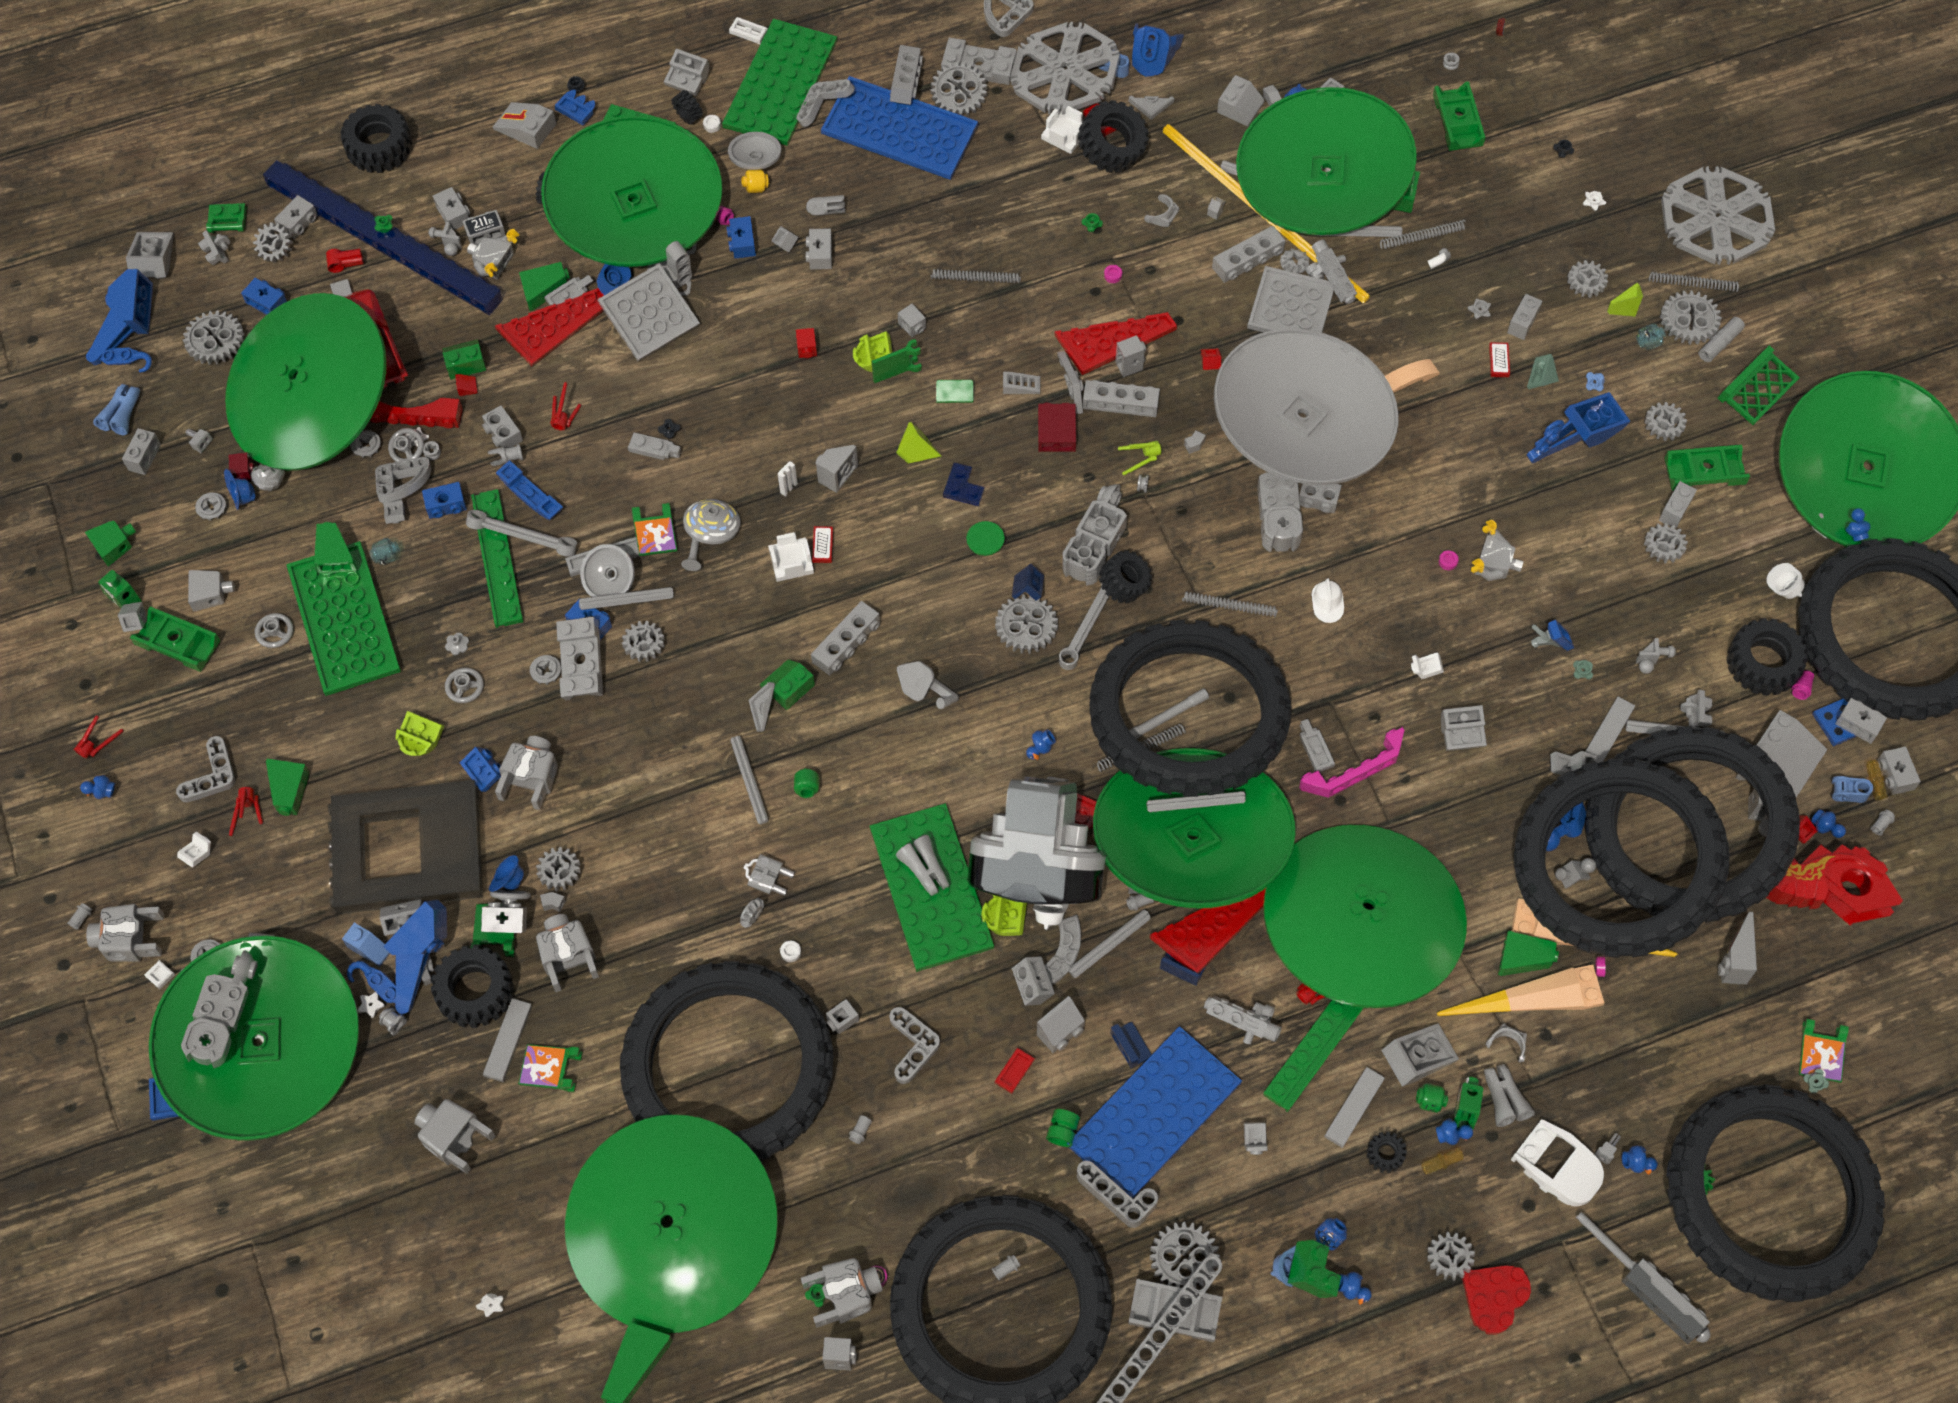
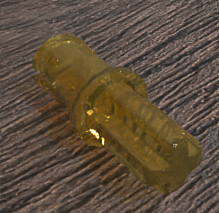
M1868 761L1866 765L1870 776L1869 781L1873 784L1875 800L1888 798L1884 785L1885 778L1881 775L1878 761Z
M1457 1147L1444 1154L1438 1153L1437 1157L1423 1162L1421 1167L1423 1172L1428 1175L1442 1168L1447 1169V1166L1464 1160L1460 1148Z

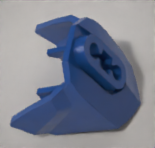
M1135 23L1132 66L1145 77L1162 73L1174 57L1175 52L1180 48L1184 34L1169 36L1164 29L1147 25L1138 28V23Z

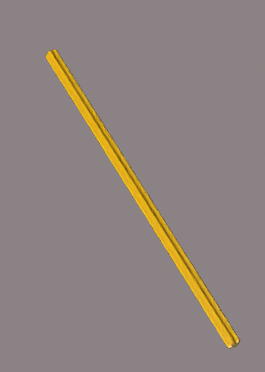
M1170 124L1163 128V133L1257 212L1245 198L1236 180ZM1265 219L1297 248H1300L1302 252H1306V255L1311 260L1317 262L1312 245L1297 232L1277 226ZM1349 278L1357 292L1355 297L1362 303L1368 301L1370 295Z

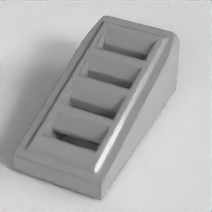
M1003 372V394H1040V376ZM1031 382H1035V388L1031 387Z

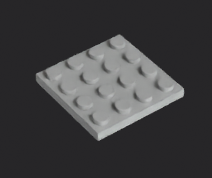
M660 263L598 299V303L637 361L649 356L700 324Z
M1265 266L1247 328L1260 332L1290 328L1322 333L1334 289L1327 280Z

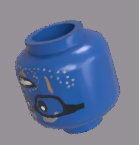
M1328 1218L1316 1228V1241L1333 1251L1346 1240L1347 1228L1341 1220Z

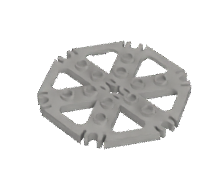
M1066 22L1031 34L1030 37H1027V45L1021 43V48L1018 46L1010 76L1014 92L1044 113L1048 109V114H1051V111L1056 108L1059 110L1058 115L1061 111L1063 115L1066 114L1068 106L1077 110L1098 103L1101 99H1104V93L1102 92L1110 93V89H1113L1120 62L1119 50H1117L1116 43L1085 23L1084 27H1082V22L1079 23L1078 27H1074L1073 22H1070V24ZM1059 32L1064 33L1060 53L1042 43L1041 40L1044 37ZM1086 34L1091 35L1102 43L1099 47L1079 53L1083 36ZM1024 56H1029L1043 65L1027 72L1020 71ZM1110 62L1108 74L1105 78H1099L1087 71ZM1051 83L1048 97L1045 99H1040L1028 91ZM1071 83L1088 93L1087 96L1073 101L1066 100Z
M1707 166L1704 172L1702 167L1670 183L1666 190L1670 194L1664 192L1661 203L1665 234L1668 233V238L1676 237L1673 245H1677V248L1715 264L1717 261V264L1720 265L1722 259H1725L1727 265H1730L1731 260L1734 264L1767 247L1771 240L1769 238L1773 237L1775 225L1770 196L1767 198L1768 192L1764 194L1759 193L1763 188L1762 185L1759 186V183L1721 167L1719 170V167L1716 166L1714 172H1711L1709 166ZM1701 178L1704 184L1706 199L1684 190L1683 185ZM1725 178L1732 179L1745 185L1747 189L1726 200L1723 180ZM1673 205L1695 216L1680 224L1675 223L1671 206ZM1758 205H1762L1766 222L1758 223L1740 214ZM1710 230L1712 250L1704 249L1693 244L1690 240ZM1731 232L1752 240L1754 243L1741 250H1736L1732 246Z

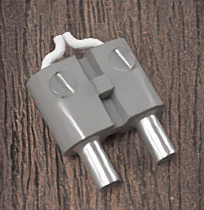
M760 854L758 859H753L744 866L746 877L749 879L748 886L768 894L773 891L785 896L787 889L775 885V881L779 874L792 878L794 871L782 867V862ZM756 862L755 868L751 876H749L748 867Z

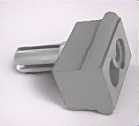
M187 429L185 432L193 437L189 444L199 453H202L213 440L210 434L202 429L198 432Z
M1617 1133L1613 1135L1609 1143L1606 1141L1595 1153V1156L1605 1164H1609L1614 1158L1613 1154L1617 1150L1615 1146L1621 1136L1619 1135L1613 1145L1611 1144L1618 1135Z

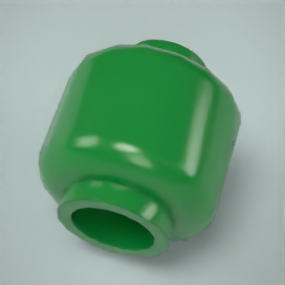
M809 768L797 771L794 775L795 793L802 798H811L819 791L818 773Z
M1426 1083L1418 1088L1416 1103L1419 1104L1421 1110L1438 1113L1442 1107L1446 1108L1448 1095H1445V1090L1442 1086Z

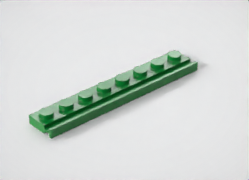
M498 489L482 492L480 495H471L474 510L484 512L488 518L505 522ZM486 528L477 529L495 627L499 628L502 625L508 626L523 623L507 534Z
M1332 1000L1264 1091L1263 1095L1279 1107L1284 1108L1286 1112H1289L1364 1008Z

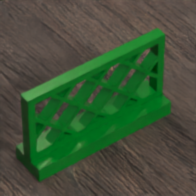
M1770 345L1717 398L1722 403L1726 401L1752 425L1800 378L1773 354L1774 349ZM1770 360L1777 365V370H1769L1768 362ZM1757 373L1765 374L1766 381H1758ZM1769 374H1778V382L1770 381ZM1782 374L1788 375L1792 381L1783 382ZM1746 385H1754V392H1746ZM1758 385H1766L1767 393H1759ZM1771 386H1779L1780 393H1771ZM1734 396H1743V404H1738L1732 398ZM1747 396L1755 397L1756 404H1748ZM1759 397H1768V405H1760ZM1748 408L1757 410L1755 418L1749 414Z

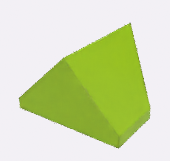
M1636 283L1612 300L1607 312L1612 315L1636 317L1643 298L1640 285Z
M909 422L896 453L908 464L941 457L924 433L912 422Z

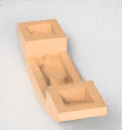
M1425 359L1405 365L1387 374L1385 378L1394 393L1420 380L1425 382L1436 377L1440 372L1430 359Z

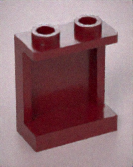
M1038 404V452H1076L1075 404Z

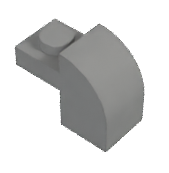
M1556 751L1550 754L1551 772L1559 775L1569 770L1579 769L1583 764L1597 762L1596 755L1580 751L1573 756Z

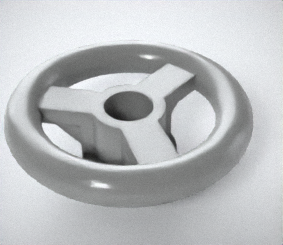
M411 428L398 430L393 434L388 444L391 458L395 462L419 458L424 447L423 438L418 431ZM403 434H411L409 437L401 436ZM417 439L418 448L413 455L411 452L412 443ZM394 448L405 452L407 458L398 457L395 454Z
M279 613L264 616L255 627L256 640L267 648H277L286 644L293 634L291 620ZM279 619L287 625L286 634L280 630ZM263 626L265 630L261 633V628ZM269 636L281 638L277 642H267L264 639Z
M457 669L447 677L445 692L451 700L457 703L471 702L481 694L484 686L483 678L474 669ZM467 674L473 675L477 681H471ZM453 679L458 689L455 695L451 691V682ZM469 688H477L472 695L461 697L464 691H467Z
M518 890L490 892L491 897L502 901V906H509V903H518L517 899H528L531 897L529 892Z

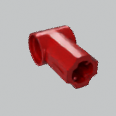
M360 248L347 251L330 249L326 252L327 268L332 273L341 272L344 267L362 265L364 263Z

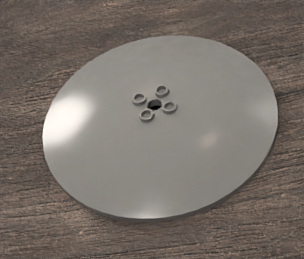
M1289 328L1255 335L1239 344L1230 352L1221 365L1215 381V411L1219 423L1230 442L1244 457L1256 466L1289 481L1310 485H1330L1356 479L1375 468L1384 459L1397 433V402L1391 386L1383 373L1358 349L1325 333ZM1298 413H1304L1306 417H1300Z

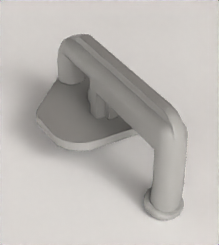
M921 661L904 663L897 667L902 690L913 700L920 701L924 699L929 688L943 697L938 698L936 701L939 709H944V707L959 700V696L936 680L932 669Z

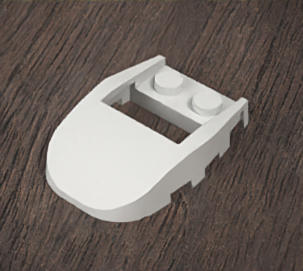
M1543 1119L1540 1120L1511 1159L1513 1162L1517 1161L1525 1169L1524 1173L1529 1178H1532L1540 1186L1541 1190L1555 1195L1558 1200L1571 1206H1582L1588 1203L1601 1187L1604 1178L1602 1164L1585 1145L1571 1133ZM1558 1136L1576 1149L1552 1179L1534 1165L1555 1137Z

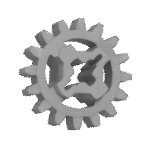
M270 222V227L264 224L263 230L258 229L260 234L254 235L257 241H254L253 244L257 245L254 250L259 253V257L276 263V260L283 261V255L288 257L286 252L287 250L292 251L289 244H293V241L289 240L292 235L287 233V228L278 223Z
M1584 260L1583 264L1577 262V265H1573L1571 271H1569L1567 283L1571 284L1570 289H1576L1575 294L1582 293L1581 297H1584L1585 294H1588L1589 298H1591L1592 294L1598 296L1599 292H1604L1608 283V274H1605L1606 269H1600L1601 264L1595 266L1594 261L1590 264L1586 260Z
M1665 402L1664 406H1662L1660 403H1657L1656 407L1652 405L1650 411H1647L1644 421L1647 424L1646 430L1651 429L1650 435L1656 434V439L1663 437L1664 441H1666L1670 437L1671 440H1674L1675 436L1680 437L1681 433L1685 430L1687 419H1684L1686 414L1680 413V407L1675 409V404L1668 406V403Z
M1665 523L1662 527L1660 524H1657L1656 528L1651 527L1650 531L1647 532L1644 545L1647 546L1646 552L1651 551L1650 557L1656 556L1657 562L1663 559L1664 563H1667L1668 559H1670L1673 563L1676 558L1681 559L1682 554L1687 549L1688 541H1685L1686 535L1680 534L1681 529L1675 530V525L1668 527V524Z
M638 621V626L631 624L632 629H626V635H622L624 641L622 645L626 655L630 654L632 660L637 657L638 662H641L642 658H645L646 662L649 661V657L655 659V653L661 654V648L665 646V639L661 628L656 629L655 623L649 626L648 621L644 625L640 621Z
M559 847L556 852L554 848H551L550 854L544 852L545 858H539L540 864L536 865L537 871H539L537 876L541 878V884H546L548 889L554 886L555 891H558L561 886L566 890L567 884L573 886L572 880L579 879L576 873H581L580 867H578L580 862L576 860V854H571L570 849L563 852L562 847Z
M1447 1232L1446 1238L1438 1235V1242L1432 1240V1247H1428V1253L1431 1255H1428L1427 1261L1432 1262L1430 1269L1436 1268L1437 1276L1441 1273L1444 1274V1280L1451 1276L1453 1281H1455L1456 1275L1464 1278V1271L1470 1273V1266H1474L1472 1258L1475 1256V1251H1470L1472 1244H1465L1466 1237H1463L1461 1240L1458 1239V1233L1451 1237L1449 1232ZM1445 1245L1443 1250H1439L1440 1247ZM1449 1250H1450V1253L1452 1254V1257H1454L1453 1263H1452V1260L1450 1259V1256H1448ZM1465 1260L1463 1265L1457 1268V1265Z

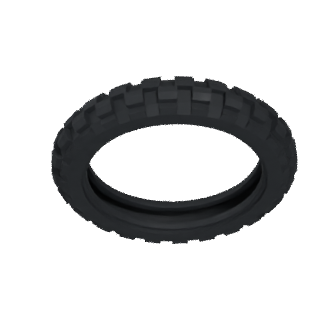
M1887 538L1885 541L1873 539L1862 541L1859 545L1847 546L1839 550L1834 556H1830L1820 565L1807 583L1801 597L1798 610L1799 635L1804 639L1802 644L1807 646L1808 651L1806 654L1808 655V660L1811 666L1816 667L1818 670V676L1827 686L1831 685L1837 690L1836 694L1847 702L1851 698L1861 701L1865 706L1879 711L1883 716L1890 719L1900 720V718H1909L1910 721L1926 720L1928 717L1938 718L1958 709V671L1948 679L1928 686L1905 687L1890 684L1867 674L1853 663L1840 647L1833 631L1831 607L1835 594L1850 580L1874 572H1897L1919 578L1943 593L1958 611V565L1949 559L1951 556L1940 550L1936 552L1929 550L1927 545L1912 541L1910 544L1904 543L1902 539Z
M1173 620L1167 625L1158 623L1145 627V631L1141 633L1135 632L1125 638L1121 645H1116L1107 654L1105 661L1100 664L1095 674L1089 702L1093 733L1097 737L1099 746L1104 754L1113 760V765L1122 773L1131 775L1134 781L1145 787L1150 785L1157 788L1159 792L1170 795L1172 792L1183 793V796L1198 797V794L1207 793L1209 796L1224 793L1226 789H1236L1247 784L1248 780L1252 777H1258L1282 750L1291 719V698L1289 689L1285 684L1286 679L1280 668L1276 667L1273 663L1274 659L1264 649L1258 648L1255 641L1244 634L1239 636L1234 633V629L1221 624L1219 627L1209 625L1210 622L1195 620V623H1185V620ZM1198 654L1212 657L1230 665L1247 679L1258 697L1261 719L1250 739L1240 748L1226 756L1201 762H1185L1166 758L1142 745L1126 727L1119 708V698L1125 684L1141 667L1165 656Z
M1693 726L1677 727L1675 730L1666 731L1664 729L1651 733V736L1631 743L1627 746L1626 750L1618 753L1613 758H1623L1627 761L1639 759L1649 761L1651 764L1659 767L1682 760L1713 762L1741 775L1759 794L1768 818V831L1764 845L1759 855L1746 870L1733 879L1726 881V887L1721 900L1718 901L1714 912L1705 923L1721 920L1720 918L1730 915L1733 917L1747 911V908L1761 902L1775 886L1780 884L1789 866L1792 864L1797 851L1800 832L1799 808L1795 793L1785 777V773L1760 747L1750 744L1745 738L1734 733L1727 734L1721 732L1720 729L1710 727L1701 729L1693 728ZM1609 793L1589 799L1586 815L1588 846L1592 858L1596 862V867L1606 880V883L1616 894L1622 896L1627 903L1638 910L1642 909L1650 913L1651 916H1656L1670 908L1683 896L1687 889L1672 887L1645 875L1629 860L1620 844L1617 835V818L1622 801L1627 793Z
M1615 758L1599 763L1596 761L1581 765L1579 769L1569 770L1557 777L1554 783L1547 785L1537 795L1536 800L1526 810L1520 827H1518L1514 852V867L1521 894L1526 905L1543 927L1550 930L1555 937L1564 943L1577 947L1578 950L1590 954H1602L1604 957L1620 958V956H1632L1634 958L1647 956L1648 953L1658 950L1661 952L1695 933L1697 928L1708 920L1714 912L1718 901L1721 900L1726 887L1730 860L1726 830L1709 798L1699 791V787L1689 779H1684L1677 775V772L1665 766L1659 767L1651 764L1649 761L1639 759L1627 761L1623 758ZM1622 792L1644 795L1668 806L1688 826L1695 841L1698 855L1692 882L1683 896L1670 908L1642 921L1612 923L1600 921L1578 912L1560 897L1546 871V849L1554 828L1571 809L1593 797Z
M724 961V963L718 964L710 962L698 965L693 970L687 972L685 970L673 976L672 980L665 985L661 984L650 994L651 997L644 1004H641L635 1013L630 1027L627 1028L623 1040V1049L620 1054V1081L623 1095L636 1122L656 1116L672 1115L655 1091L652 1073L654 1053L668 1025L690 1006L709 998L738 995L762 1001L775 1008L788 1020L798 1036L802 1051L799 1079L787 1102L766 1121L749 1129L732 1132L752 1149L760 1161L771 1158V1155L784 1151L795 1143V1140L802 1133L804 1134L814 1123L815 1117L824 1106L833 1076L834 1057L829 1029L821 1011L812 1001L810 995L800 985H796L789 977L778 971L774 972L767 969L766 966L752 962L745 964L739 961Z
M1750 1084L1738 1086L1735 1089L1726 1090L1713 1096L1693 1112L1682 1125L1672 1145V1153L1667 1167V1178L1669 1179L1667 1191L1669 1203L1673 1206L1675 1212L1674 1219L1680 1233H1684L1689 1242L1687 1245L1696 1257H1700L1708 1265L1707 1268L1717 1277H1722L1730 1282L1732 1287L1744 1293L1750 1292L1757 1295L1758 1298L1771 1301L1802 1302L1826 1296L1842 1288L1853 1280L1864 1269L1867 1262L1872 1259L1878 1247L1877 1242L1879 1236L1882 1235L1885 1221L1883 1218L1885 1195L1884 1191H1881L1879 1182L1882 1179L1877 1164H1874L1869 1156V1153H1871L1863 1139H1859L1853 1132L1854 1127L1843 1116L1840 1118L1832 1112V1107L1819 1099L1816 1101L1808 1097V1094L1793 1088L1790 1090L1784 1089L1780 1085L1763 1084L1755 1086ZM1751 1119L1778 1121L1804 1132L1826 1151L1837 1167L1845 1187L1847 1218L1839 1242L1825 1258L1802 1266H1782L1769 1263L1740 1248L1723 1231L1715 1219L1706 1197L1704 1167L1712 1143L1725 1128Z
M1005 1194L1003 1196L986 1195L974 1197L975 1199L959 1202L948 1207V1210L934 1216L918 1234H915L907 1245V1249L902 1258H900L895 1271L890 1295V1317L895 1341L910 1372L919 1380V1383L944 1403L1060 1402L1068 1397L1089 1376L1097 1364L1108 1338L1112 1316L1111 1287L1098 1250L1095 1249L1085 1232L1080 1227L1078 1228L1069 1217L1059 1210H1054L1046 1206L1045 1203L1034 1199L1028 1200L1019 1198L1016 1195ZM992 1230H1009L1035 1237L1051 1247L1069 1268L1079 1296L1080 1312L1078 1324L1064 1352L1041 1372L1010 1382H993L967 1375L951 1365L934 1346L923 1319L922 1305L926 1283L939 1259L951 1247L963 1239Z

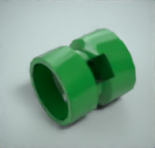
M1055 1109L1051 1119L1053 1125L1048 1129L1046 1140L1061 1147H1071L1075 1138L1073 1130H1077L1080 1117L1068 1110Z

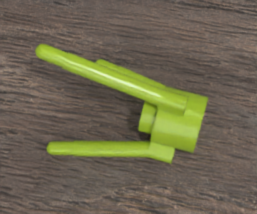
M1156 440L1148 443L1118 447V450L1143 448L1144 455L1149 457L1122 474L1126 475L1151 461L1157 460L1156 456L1161 455L1159 442Z

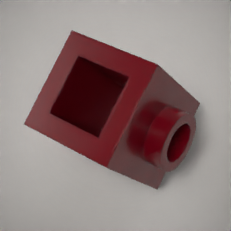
M248 453L230 454L229 471L233 478L246 479L248 482L253 481L251 473L255 466Z

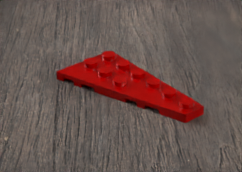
M597 288L583 293L582 296L574 299H566L563 303L553 304L533 311L519 319H511L508 323L495 325V329L532 367L604 311L598 303V299L604 296V294Z
M1166 312L1148 315L1142 319L1135 320L1130 318L1125 322L1118 323V321L1090 325L1088 328L1078 329V327L1071 328V331L1065 332L1059 330L1055 331V337L1081 375H1084L1115 360L1118 342L1137 335L1140 342L1143 341L1146 345L1177 330V325L1169 313Z
M1266 888L1256 895L1234 904L1215 908H1202L1184 917L1183 920L1166 926V929L1150 934V939L1185 968L1199 974L1263 908Z

